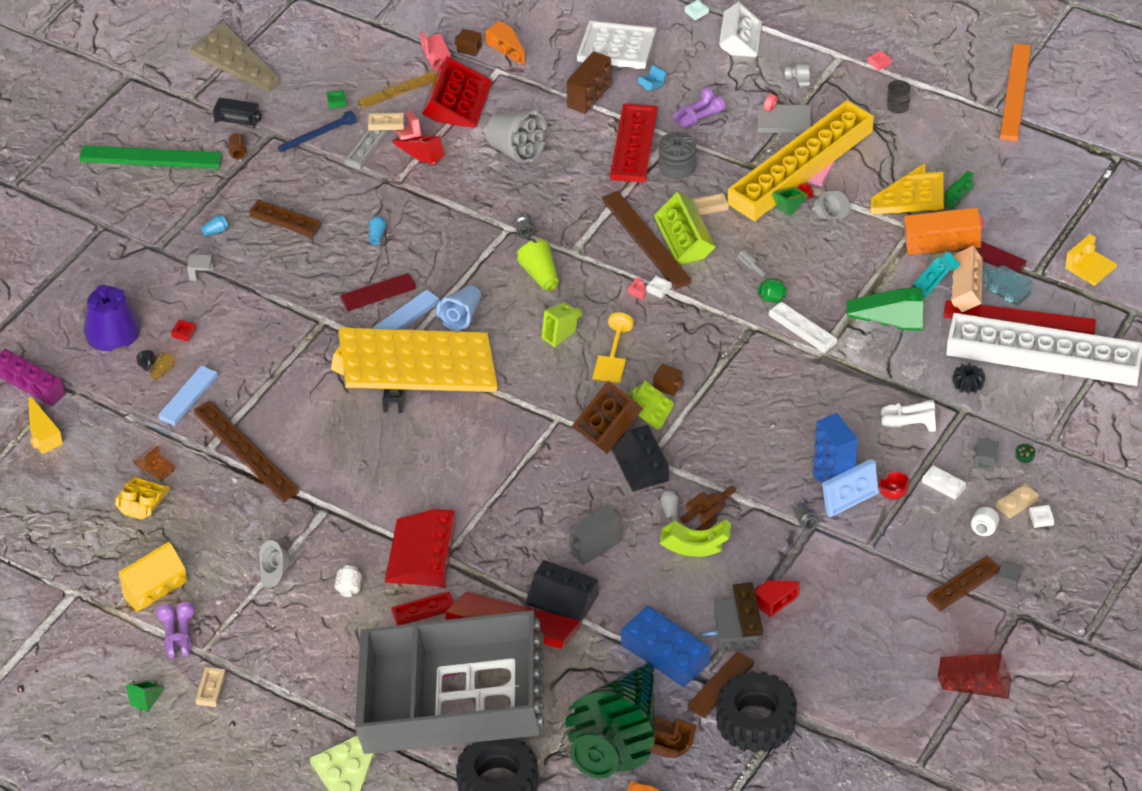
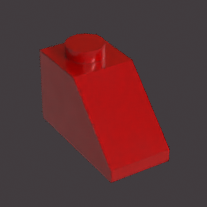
M768 580L764 584L758 585L754 589L758 609L771 618L799 597L800 583L797 581Z

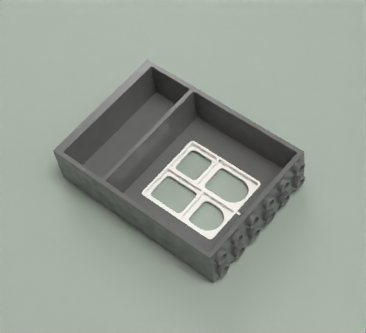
M534 610L362 629L360 633L355 730L363 753H380L540 735V726H544L543 714L540 713V710L544 709L543 697H541V693H544L543 680H541V677H544L543 664H541V661L544 660V651L541 648V645L544 644L543 632H539L541 630L540 619H536ZM505 668L511 672V679L504 686L475 689V672L478 670ZM466 673L465 690L442 692V676L444 674ZM492 695H505L511 700V705L509 708L484 710L485 698ZM465 698L476 699V711L441 715V703L443 701Z

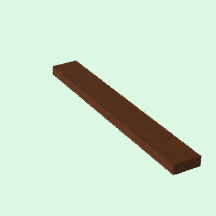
M619 191L602 197V202L667 281L672 283V287L675 290L691 283V278Z
M208 401L194 409V414L282 502L299 493V489L215 405Z

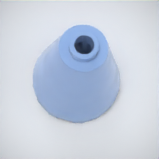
M468 285L443 298L437 306V316L443 320L442 324L454 331H461L467 328L481 299L480 290L476 286Z

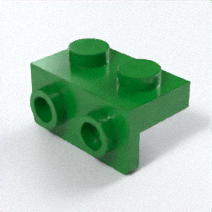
M967 170L959 180H956L944 193L945 206L954 209L972 190L974 186V173Z

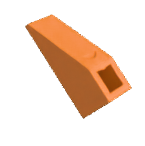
M499 20L485 30L486 44L523 66L525 65V51L512 27Z

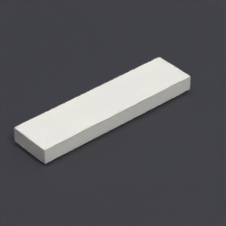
M782 301L769 311L771 318L824 353L837 344L836 337Z

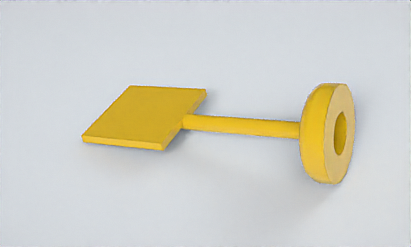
M615 312L609 315L608 319L609 327L616 331L610 357L598 355L592 377L593 380L621 383L626 359L614 357L620 333L632 330L634 320L625 313Z

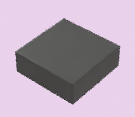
M1003 562L996 581L1016 586L1022 572V567Z

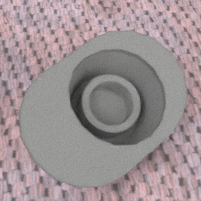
M825 191L814 201V207L811 211H815L820 219H842L849 214L850 203L846 195L840 191Z
M274 540L264 542L259 552L260 578L265 587L272 588L276 586L290 562L286 549L282 548Z

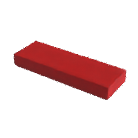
M448 591L391 607V612L396 625H405L445 614L454 602Z

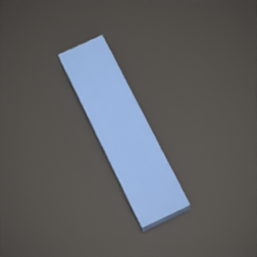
M426 289L372 329L403 330L435 307L440 300Z
M200 366L158 414L159 419L175 426L218 377L217 372Z

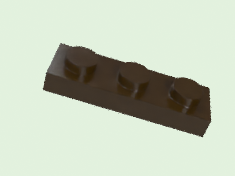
M753 582L733 584L732 591L742 637L763 635V626Z

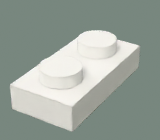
M934 465L922 477L924 484L955 500L966 488V482Z

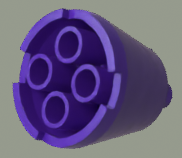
M103 284L99 285L89 295L83 326L88 344L101 351H113V348L124 345L128 347L135 342L140 334V323L124 291Z

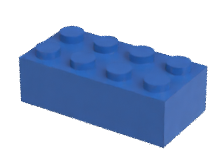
M838 413L816 421L815 456L813 457L814 470L812 472L814 478L822 484L856 466L858 438Z
M649 605L621 629L622 646L651 664L683 688L711 663L710 646Z

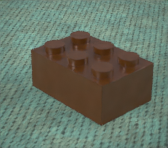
M593 51L567 80L568 108L586 114L589 109L594 107L596 101L602 98L604 92L613 83L611 57Z
M607 381L573 423L572 427L608 454L643 408L610 381Z

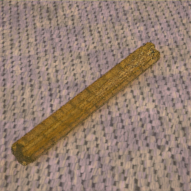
M431 71L359 99L358 104L361 109L429 84L434 82L436 73Z

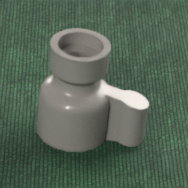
M798 63L795 67L784 66L785 80L795 77L799 87H810L809 63Z

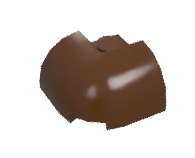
M654 716V747L649 748L647 752L651 751L653 754L674 759L688 752L694 740L696 725L680 719H676L673 723Z

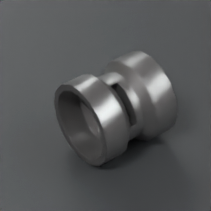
M522 213L514 218L517 236L521 239L530 238L534 234L531 216Z

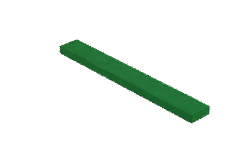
M83 145L79 159L80 162L219 169L222 152Z

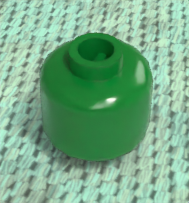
M766 278L763 282H760L758 287V295L764 302L779 303L787 294V287L784 286L783 281L780 279Z

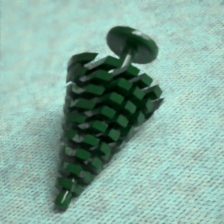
M644 664L642 667H638L574 701L568 711L575 709L574 713L566 717V728L575 725V729L567 733L570 743H573L570 749V756L573 764L582 773L597 779L607 778L615 772L634 770L644 764L650 757L651 751H647L649 748L654 747V667L651 664Z

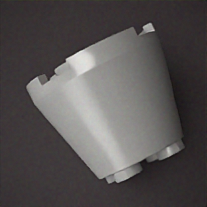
M496 111L488 124L485 125L484 134L492 147L516 162L527 163L535 161L541 154L546 143L543 142L544 130L547 129V125L542 114L536 111Z

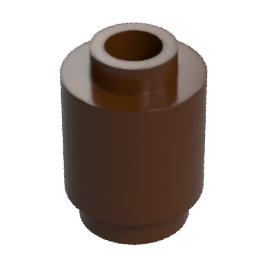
M240 133L230 135L228 138L229 154L234 159L244 158L247 153L245 136Z

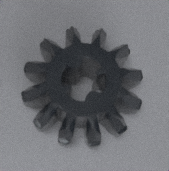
M970 363L968 365L961 364L960 367H956L952 381L955 389H959L960 393L965 391L968 395L970 392L976 394L978 390L983 388L985 374L983 368H978L977 364L974 366L970 365Z

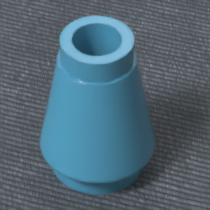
M216 215L200 228L206 237L224 232L229 226L223 215Z
M373 217L369 221V242L371 244H379L386 229L385 220L381 217Z

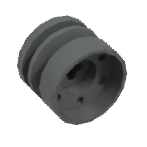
M670 132L660 139L659 170L664 176L671 179H684L694 173L696 168L695 139L685 132Z

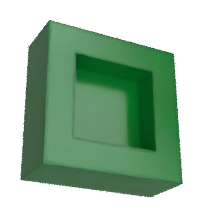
M344 90L327 92L329 108L346 107Z

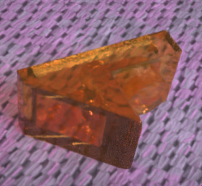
M158 446L147 449L133 461L135 465L160 481H163L175 471L174 465L160 456Z

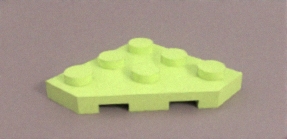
M357 735L311 757L310 762L329 791H362L363 783L366 781L370 770L371 761L376 753L364 754Z

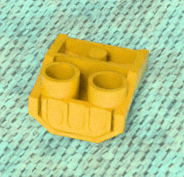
M134 476L125 484L121 493L116 497L115 505L124 515L142 520L150 516L162 499L167 496L170 486L160 485Z

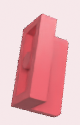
M413 111L405 112L407 126H404V130H394L400 140L421 136L419 119Z

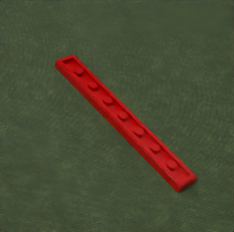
M950 300L945 301L943 318L953 319L954 313L1091 335H1094L1096 319L982 304L961 312Z

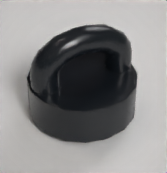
M150 350L141 351L136 356L137 364L143 367L144 371H148L156 362L155 354Z

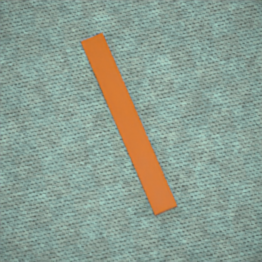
M1014 43L1000 134L1001 140L1018 141L1031 45Z

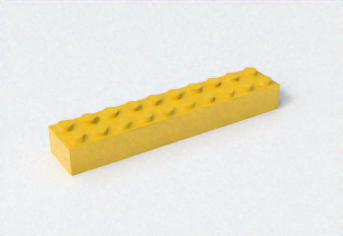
M846 100L729 187V206L751 220L756 221L776 206L772 196L773 192L790 187L797 188L800 184L806 183L873 132L874 116Z

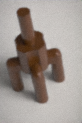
M730 486L721 494L717 492L711 493L708 496L705 492L699 493L685 504L688 512L681 516V521L687 523L697 514H701L699 519L703 524L695 530H708L717 523L716 514L726 507L725 500L736 492V488Z

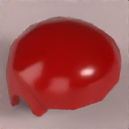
M889 472L886 479H880L879 492L887 499L897 500L908 492L909 477L904 473Z

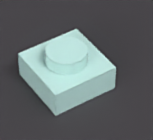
M696 0L685 6V13L694 20H697L707 15L709 8L699 0Z

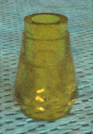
M166 352L159 354L149 375L154 380H159L174 367L175 359Z

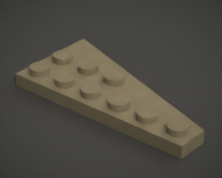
M224 22L190 48L191 55L269 93L280 84V78Z

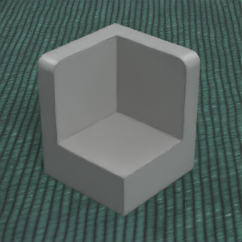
M190 254L187 265L189 280L196 281L199 270H213L212 255Z

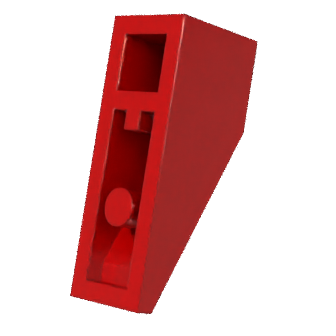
M421 135L400 140L399 137L392 140L394 145L420 162L435 164L439 162V159L445 157L440 136Z

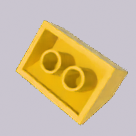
M170 542L119 571L123 596L137 612L187 582L185 567Z

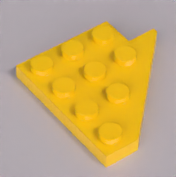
M922 164L871 197V214L937 211L944 209V172L926 173V164Z

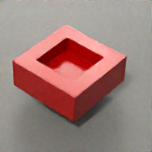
M179 319L171 331V336L189 342L197 329L196 324Z

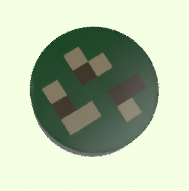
M1029 444L1017 446L1016 459L1023 463L1033 461L1036 452L1035 448Z

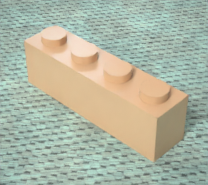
M974 246L954 254V258L960 265L957 269L953 270L951 301L961 312L981 304L983 258Z

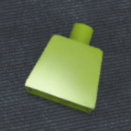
M564 302L544 310L541 338L554 347L558 346L576 331L577 319L582 316L581 310L578 307L573 308Z

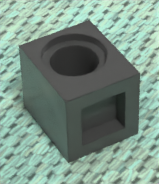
M979 439L975 456V469L994 472L999 442Z

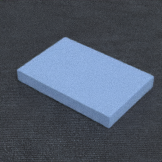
M869 459L822 483L826 515L832 517L879 493L875 461Z

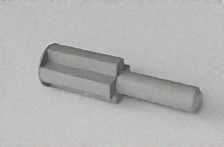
M745 250L738 254L737 258L748 268L754 269L761 277L766 276V273L757 265L758 262Z

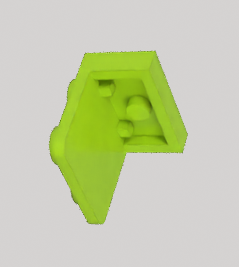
M647 381L642 382L638 387L634 386L628 393L630 398L643 408L638 416L653 428L659 430L674 406L673 401Z

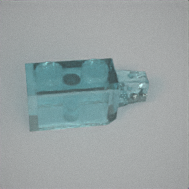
M987 266L983 267L982 280L988 284L987 290L1016 306H1019L1031 294L1032 281L1006 266H999L996 270Z

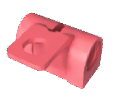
M422 31L420 32L421 47L432 69L438 71L447 56L451 58V54L441 33L425 37Z

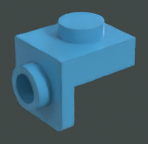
M652 65L650 73L639 76L637 83L649 91L662 88L667 71Z

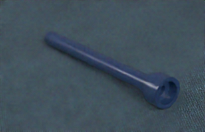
M351 110L347 111L341 116L342 118L279 145L278 150L283 152L344 124L353 125L357 122L356 117Z

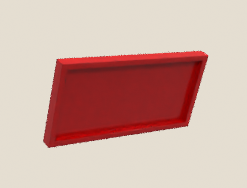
M467 591L446 611L445 615L446 620L534 610L536 619H540L541 630L539 632H543L544 635L543 645L563 649L580 629L581 621Z

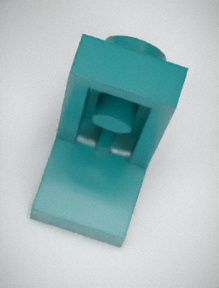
M948 251L932 254L927 259L930 263L911 284L913 288H923V298L930 294L950 270H955L960 265Z

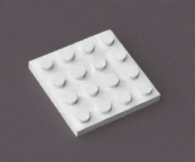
M589 21L577 54V61L584 62L595 51L611 57V65L645 69L657 28Z

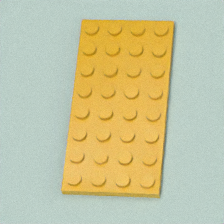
M339 328L338 336L346 388L497 391V381L487 332Z

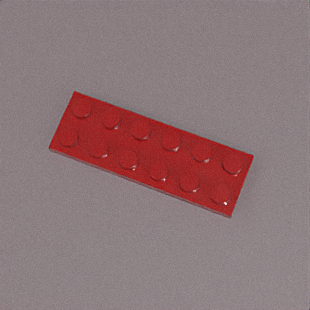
M623 103L610 180L646 183L658 106Z

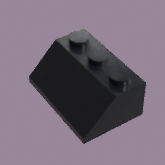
M648 425L629 430L612 447V452L632 492L669 481V465Z
M543 560L534 574L526 604L553 614L580 620L582 623L599 595L598 579Z

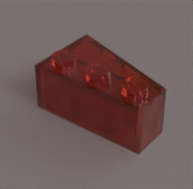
M1002 653L940 657L938 679L943 690L1009 699L1012 679Z

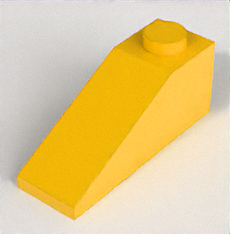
M32 397L28 398L32 436L30 442L35 449L38 448L44 454L63 444L61 433Z

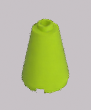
M538 239L539 242L536 243L532 240L517 251L518 257H516V260L543 290L552 291L557 287L559 279L551 246L546 239Z

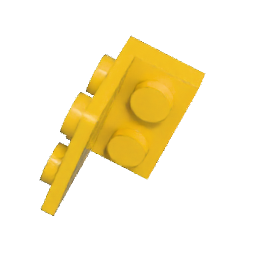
M1089 234L1067 252L1065 269L1095 286L1116 269L1117 264L1094 251L1096 248V237Z

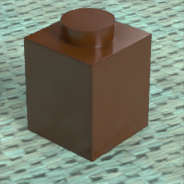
M462 29L459 35L455 37L457 52L477 56L482 47V34Z
M661 364L653 376V387L660 392L675 396L677 391L681 390L684 385V379H682L683 371Z

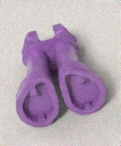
M706 86L700 92L701 99L689 106H684L682 109L680 108L672 118L684 129L692 127V125H697L698 120L724 111L726 107L723 99L720 96L714 97L712 90Z
M181 602L177 605L179 633H175L174 608L169 604H162L156 609L157 618L165 626L164 649L169 658H175L174 646L181 645L183 657L189 656L192 644H190L191 638L189 637V621L195 612V607L190 602Z

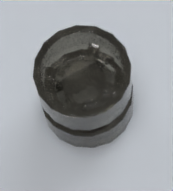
M895 80L889 83L887 93V108L889 111L898 114L904 113L909 109L911 92L909 83L902 80Z

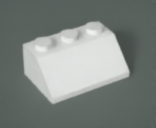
M737 2L724 11L719 45L730 55L756 57L758 55L762 21L740 2Z

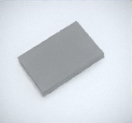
M758 104L757 133H803L811 127V105H776L771 112L763 109L764 104Z

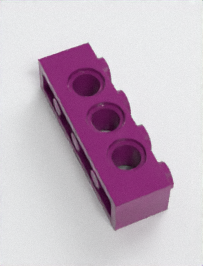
M6 348L0 352V378L50 406L56 404L65 395L60 378Z

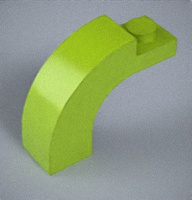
M725 519L708 530L698 531L689 529L674 520L662 528L659 544L670 551L685 556L704 557L714 555L722 551L723 542L729 539L731 535V522Z

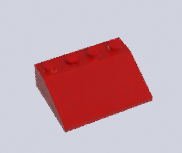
M447 56L438 68L422 115L439 123L475 128L492 80Z
M432 509L396 520L385 583L445 587L456 527L455 510Z

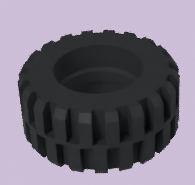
M749 671V674L741 673L737 675V678H731L720 689L716 704L717 728L724 740L727 741L729 739V744L733 747L738 746L740 750L745 752L746 750H751V753H758L761 750L768 752L770 748L776 749L780 747L781 742L783 744L786 743L793 734L796 725L797 700L794 697L792 688L788 687L784 680L780 681L776 675L772 674L770 676L767 675V672L762 671L761 673ZM761 705L769 708L774 713L766 718L753 719L744 716L739 711L746 706Z
M510 738L473 742L472 745H467L463 749V753L459 755L458 763L456 764L458 791L538 790L537 758L533 754V750L528 745L525 746V742L520 739ZM493 768H505L516 774L510 780L502 783H490L480 778L481 774Z

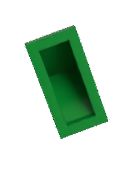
M790 187L775 191L772 196L776 207L792 216L807 198L808 194L796 187Z
M148 680L127 683L126 687L130 705L149 712L164 689L163 686Z

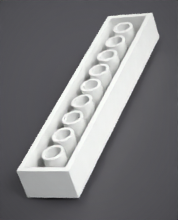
M954 313L946 355L1137 386L1142 357V343Z

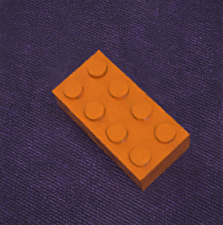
M978 208L904 216L907 256L956 251L971 246L975 248L981 247V223Z

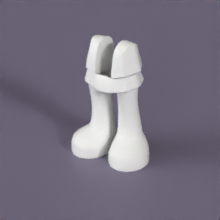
M927 400L908 406H900V403L896 405L891 404L881 409V422L883 426L901 428L903 425L923 423L929 432H936L934 400Z

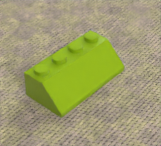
M677 191L653 215L674 259L679 265L703 260L716 248L693 200Z

